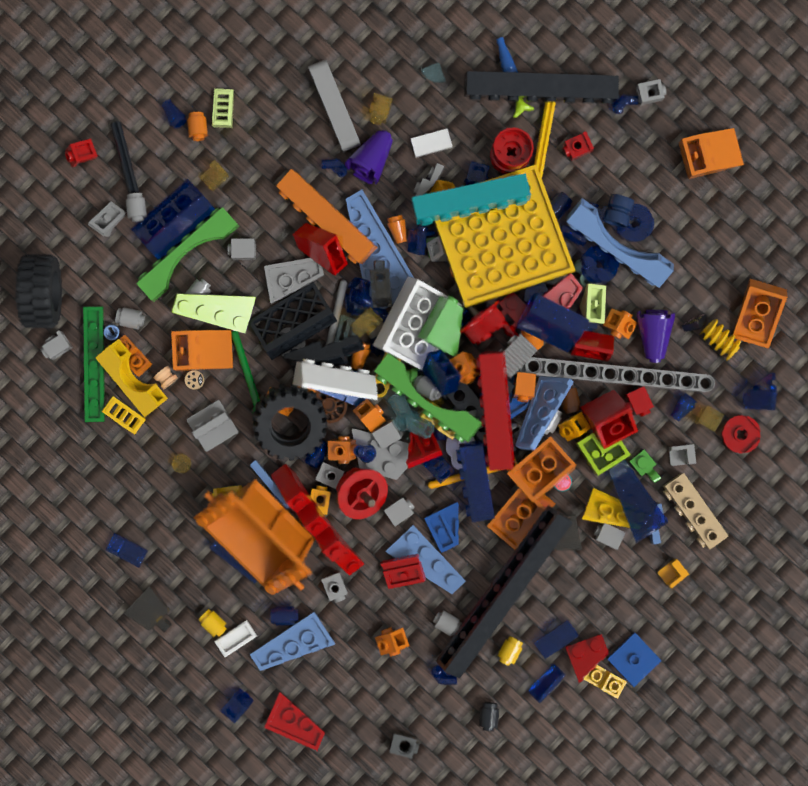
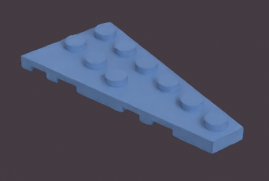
M360 190L346 198L350 222L378 247L363 264L359 263L370 317L393 305L407 277H414L363 190Z

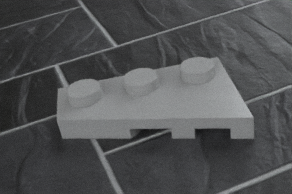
M311 258L264 266L271 304L324 276L323 267Z

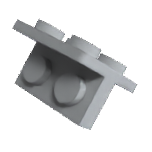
M219 400L187 419L188 424L193 430L194 437L199 440L206 452L238 433L236 426Z

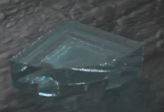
M439 63L421 69L422 74L428 80L435 83L446 82Z

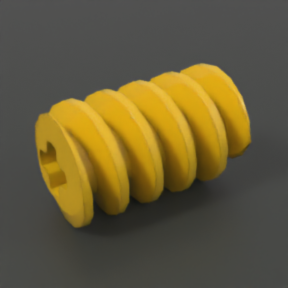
M714 319L700 334L705 333L703 340L710 338L709 345L716 343L715 351L720 348L722 349L721 356L727 353L726 361H728L739 350L741 340L734 341L735 335L728 336L730 330L722 331L724 325L716 326L718 319Z

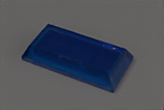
M114 533L106 548V551L140 568L148 553V550Z

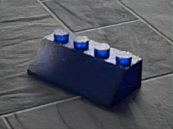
M187 179L131 230L159 260L173 246L179 243L184 236L194 230L200 222L209 217L215 208Z

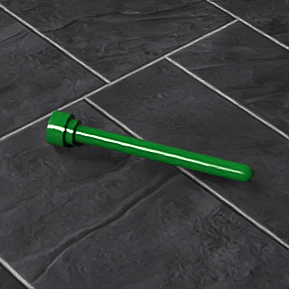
M233 330L231 332L232 339L253 401L254 412L257 402H260V398L239 333Z

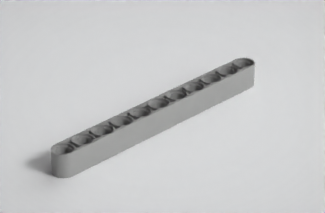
M531 357L517 371L544 377L570 378L571 380L701 393L709 392L715 386V380L707 374ZM529 362L537 363L538 370L536 372H531L528 369ZM553 363L557 366L555 374L548 372V364ZM572 365L576 368L574 376L567 374V366ZM587 367L595 370L594 377L590 378L586 375ZM606 369H611L614 372L613 379L609 380L605 377ZM625 371H630L633 374L631 381L624 379ZM645 373L651 374L652 381L650 383L644 382L643 375ZM664 375L670 376L671 383L669 385H665L662 382ZM684 376L690 380L688 387H684L681 383V379ZM703 378L709 381L707 389L702 388L700 385Z

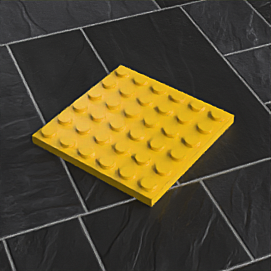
M537 165L486 180L491 181L526 173L531 193L530 201H527L526 204L520 206L512 204L501 210L493 208L489 212L482 214L474 212L468 217L460 218L456 216L445 222L440 220L434 221L465 308L575 272Z

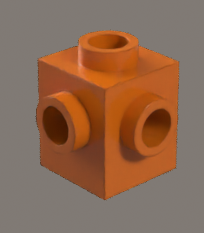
M611 309L603 326L611 331L610 335L620 339L624 337L629 340L637 322L632 319V314L624 310L620 312Z
M462 352L447 361L452 370L451 376L457 382L469 384L475 381V377L481 374L479 369H477L476 359L470 353Z
M338 436V439L328 441V460H338L339 464H349L351 460L356 459L358 455L356 439H350V436Z
M390 627L382 630V634L375 637L381 655L389 654L390 657L401 653L400 650L409 646L403 628L393 630Z

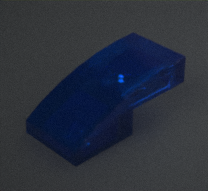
M566 620L552 629L551 632L538 639L534 644L546 659L577 638L579 634L569 620Z

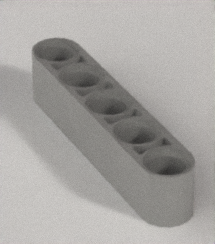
M326 59L308 66L342 151L345 152L360 146L359 138Z

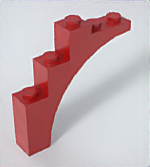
M284 464L271 474L285 502L297 513L304 528L315 537L322 552L332 562L335 561L349 576L364 565L363 560L327 520L301 483L297 474L287 464Z

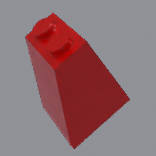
M615 390L605 393L601 397L580 407L582 414L603 449L638 432L630 407Z

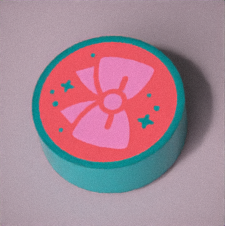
M570 475L565 477L554 488L562 492L570 489L572 485Z

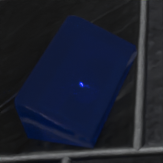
M552 664L529 689V693L541 703L566 674L556 664Z

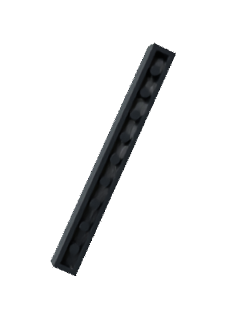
M548 505L436 659V662L445 672L461 678L572 525L573 522L563 513Z

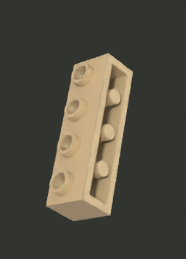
M680 473L663 485L665 489L663 491L664 495L669 501L673 500L676 505L674 507L675 511L680 517L682 515L685 517L687 528L697 534L698 538L696 540L702 548L706 547V549L710 550L728 537V534L684 473Z

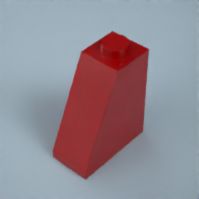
M307 223L293 233L298 249L332 275H336L348 265L336 234Z

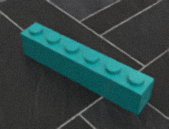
M526 173L415 196L412 197V206L416 224L426 226L437 220L445 222L456 216L460 218L468 217L474 212L482 214L489 212L493 208L501 210L512 204L517 206L524 205L527 201H530L531 193Z

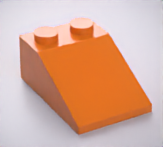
M750 279L733 331L735 339L769 349L787 300V289Z
M550 436L510 470L507 475L533 503L574 471L576 464Z
M518 488L487 527L516 550L548 505L554 507L556 503L545 494L532 503L521 489Z

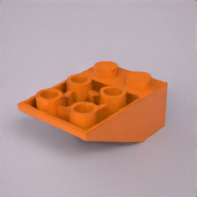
M734 128L683 138L679 142L688 179L744 165Z
M231 330L171 332L174 371L233 368Z

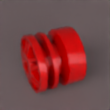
M515 127L506 128L501 131L495 138L490 151V161L494 169L505 175L525 168L532 157L534 149L531 137L524 130Z

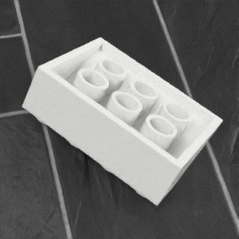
M407 277L373 346L429 373L440 350L420 339L418 335L440 296L447 298L448 296L418 279Z

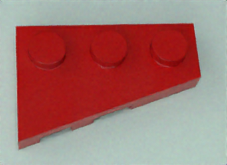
M279 692L264 728L318 751L325 732Z

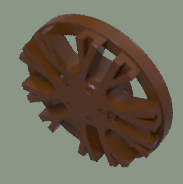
M317 392L316 397L323 401L325 414L330 413L332 420H327V423H335L341 420L346 414L347 403L344 402V404L337 405V402L341 400H334L333 397L329 398L328 395L326 399H322L320 397L321 392ZM338 407L344 408L342 414L337 412ZM334 411L338 415L337 419H335L334 415L332 414Z

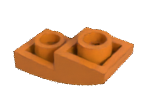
M124 334L120 341L131 353L129 358L130 369L135 375L140 377L153 364Z

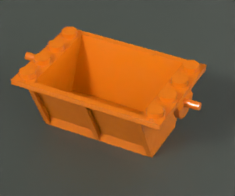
M256 479L238 490L235 494L229 492L224 495L221 492L216 497H213L209 492L205 493L204 496L210 503L207 508L196 514L193 518L199 526L203 527L265 588L267 593L274 595L292 584L300 591L304 589L305 586L300 580L309 576L312 571L302 562L315 538Z

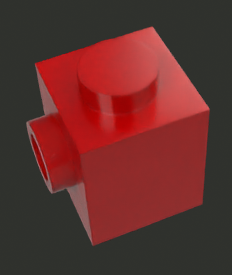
M645 386L625 394L628 401L627 405L634 416L639 414L640 417L651 413L650 409L654 406Z

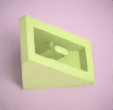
M586 285L579 306L585 322L605 323L606 286Z

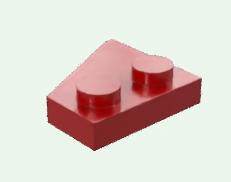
M429 423L410 431L408 459H406L408 469L443 455Z
M602 634L566 647L578 683L582 682L585 676L590 671H593L597 664L609 654Z

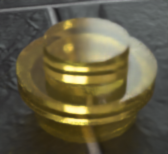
M178 454L172 460V467L178 473H185L191 467V460L185 454Z

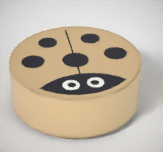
M193 370L186 374L185 384L188 388L197 390L204 385L205 379L201 372Z

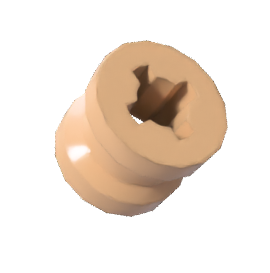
M166 366L154 376V379L161 383L163 390L178 379L176 375L170 372L169 366Z

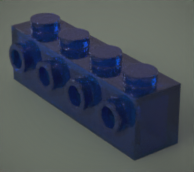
M482 440L460 443L456 454L457 460L462 462L463 467L459 469L461 480L465 479L466 487H462L464 498H468L469 505H465L467 517L471 516L472 522L495 519Z

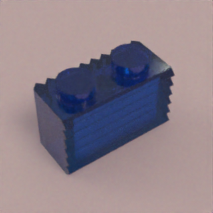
M441 349L427 353L422 369L424 374H427L426 376L430 379V382H433L432 384L435 385L434 387L437 388L436 390L444 396L456 392L462 375Z

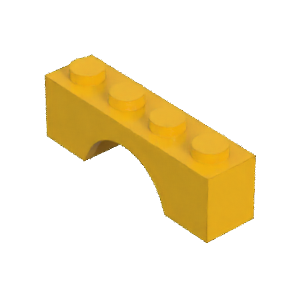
M118 339L95 358L136 406L138 411L146 417L168 398L157 384H145L133 375L129 366L131 353Z

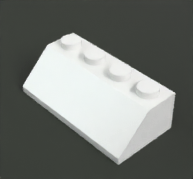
M303 359V363L296 362L293 385L377 400L376 377L369 375L370 371L358 369L357 373L352 372L351 367L340 366V369H335L333 364L322 362L321 366L314 365L315 361Z

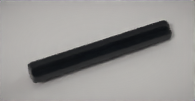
M119 121L111 123V129L128 193H139L122 125Z

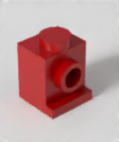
M586 131L566 140L564 147H562L567 158L570 157L571 161L594 150ZM579 143L581 145V148L576 149L574 147V144Z

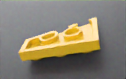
M593 488L582 519L639 530L646 511Z

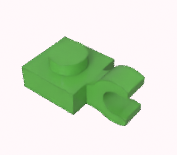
M645 449L629 461L640 476L646 473L653 483L661 479L653 469L656 463Z

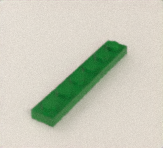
M83 307L85 422H105V414L102 412L105 407V369L95 358L104 351V307Z

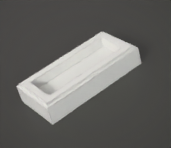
M448 129L411 138L416 158L452 148Z
M246 620L214 642L223 656L227 657L256 638L257 634L248 620Z

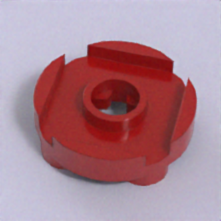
M734 416L727 420L721 431L723 443L732 452L739 454L751 452L760 442V426L749 416ZM738 430H745V439L737 438Z

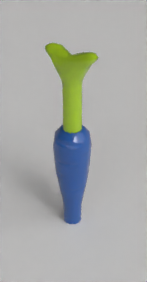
M503 37L496 39L502 71L518 73ZM519 99L516 102L513 118H517L523 111H533L534 107L525 103L523 99Z

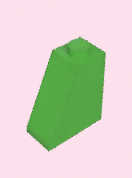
M440 296L418 337L445 354L455 357L458 354L463 307L457 304L458 300L451 296L447 298Z

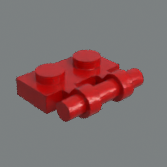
M514 292L507 295L498 304L503 309L501 311L503 316L508 314L515 322L510 325L504 320L506 324L502 326L505 330L504 333L511 338L514 335L519 336L515 331L518 327L522 330V326L525 323L535 322L525 310L527 306Z

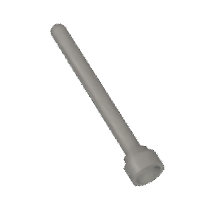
M341 280L333 310L337 322L330 325L325 346L335 340L347 288L346 280Z

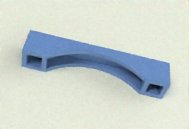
M583 198L580 199L568 214L567 222L573 230L582 232L587 240L594 241L601 250L614 255V258L619 263L628 265L633 273L642 275L650 285H656L660 288L674 271V264L661 254L639 252L615 240L605 229L597 208Z

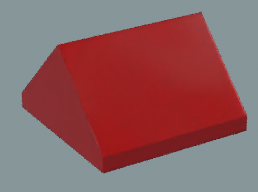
M576 329L571 355L606 362L610 360L614 353V336Z

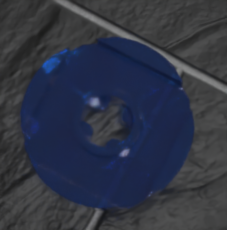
M634 204L632 211L628 213L630 216L629 222L637 218L640 226L632 228V224L628 222L627 228L616 227L618 235L628 242L643 241L652 233L654 228V218L649 209L644 205Z
M599 245L589 248L580 259L582 274L588 281L595 284H605L612 280L617 274L620 265L614 258V255L604 252L600 249ZM596 261L601 262L603 268H601V267H600V268H597V267H596V265H597V262H596Z
M355 277L348 286L351 290L345 296V308L347 313H351L350 315L361 316L372 303V298L369 296L370 280Z

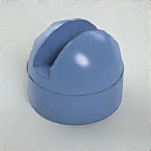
M108 324L104 328V336L108 340H115L119 336V328L115 324ZM109 327H112L115 335L112 336Z

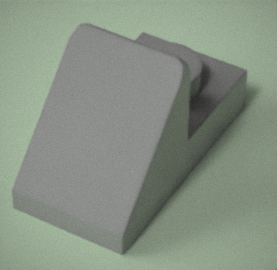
M111 201L88 225L102 236L109 237L113 228L125 217L126 212Z

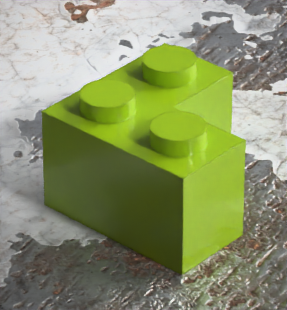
M594 433L575 443L596 476H599L630 456L622 441L603 449Z

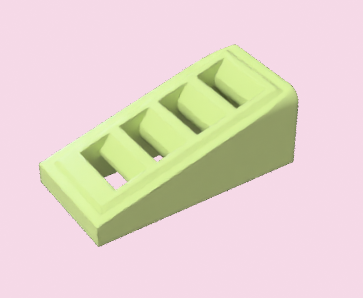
M214 89L213 127L232 128L233 89ZM218 95H229V98H218ZM218 102H229L228 106L218 105ZM218 109H226L228 113L218 112ZM218 116L228 117L227 120H217Z

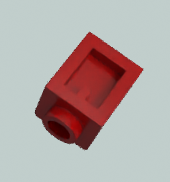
M91 139L72 143L65 152L66 160L71 164V167H76L81 162L96 159L98 156Z

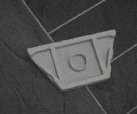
M352 428L353 439H356V445H358L357 459L359 469H373L384 477L397 480L408 468L406 459H408L409 443L397 440L382 449L372 433Z

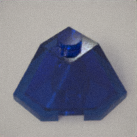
M767 373L743 394L742 404L745 405V409L766 412L775 411L777 386L772 383V380L775 381L776 379L775 373Z

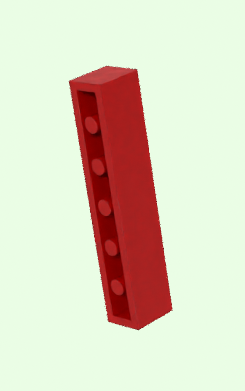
M505 351L482 352L479 358H477L476 363L477 369L481 371V377H478V385L483 393V396H480V406L484 408L482 426L486 427V434L483 439L484 446L488 448V454H485L486 465H489L490 471L513 469L515 459Z

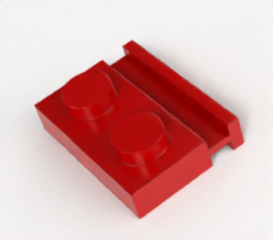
M419 554L381 562L388 589L422 583L426 580L421 561H419Z

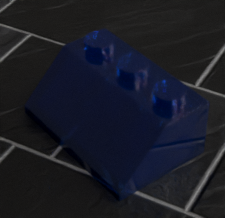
M533 292L516 327L568 353L581 338L589 319Z

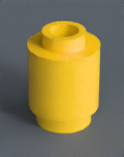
M208 609L199 618L200 625L213 637L216 635L220 637L227 630L225 627L227 623L215 611L212 612Z
M509 636L508 640L505 639L497 655L500 657L499 661L507 666L510 663L515 664L523 649L521 647L523 642L512 636Z

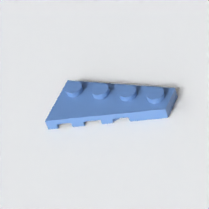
M539 376L534 397L531 399L515 444L516 447L519 449L535 450L574 381L570 378Z
M414 525L385 551L395 558L419 554V561H421L425 577L451 594L466 582Z
M314 611L251 653L250 656L259 670L262 671L335 645L336 643Z

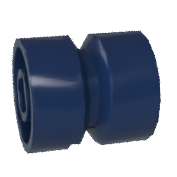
M611 194L608 202L610 209L606 210L603 221L616 227L627 228L630 219L628 213L632 211L635 201L626 196Z

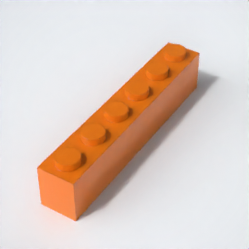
M290 169L276 185L280 189L278 193L287 200L289 198L294 202L292 206L301 213L303 211L307 214L306 219L312 225L317 224L321 229L337 235L342 250L344 249L348 253L347 257L354 264L357 262L363 264L378 248L293 169Z

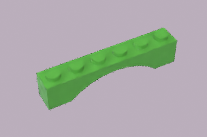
M223 207L220 210L218 208L209 215L211 218L206 222H200L195 227L196 231L192 235L189 233L181 240L182 243L177 248L174 246L167 252L168 256L166 258L157 260L152 265L153 269L149 273L146 271L139 276V281L136 284L151 301L155 302L169 289L173 271L186 253L205 242L226 239L239 228L236 221Z
M388 353L374 371L378 375L376 378L383 384L388 382L393 386L391 390L396 394L407 396L408 403L415 408L420 406L424 409L422 412L430 419L434 417L440 421L438 425L445 431L448 429L452 430L455 433L453 436L461 443L464 440L469 442L481 427L482 423L467 411L445 410L426 401L412 386L405 365Z

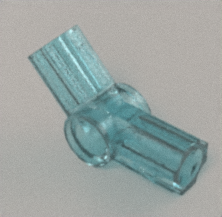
M395 394L388 398L397 416L395 424L398 430H408L425 439L431 436L435 425L431 421L420 417L418 412L412 411L404 394L401 396Z

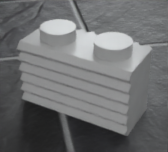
M522 334L518 337L514 335L507 342L510 346L505 350L507 377L509 379L537 351Z

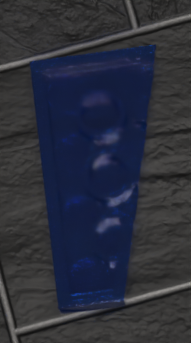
M626 460L609 469L635 543L643 540L668 523L667 518Z

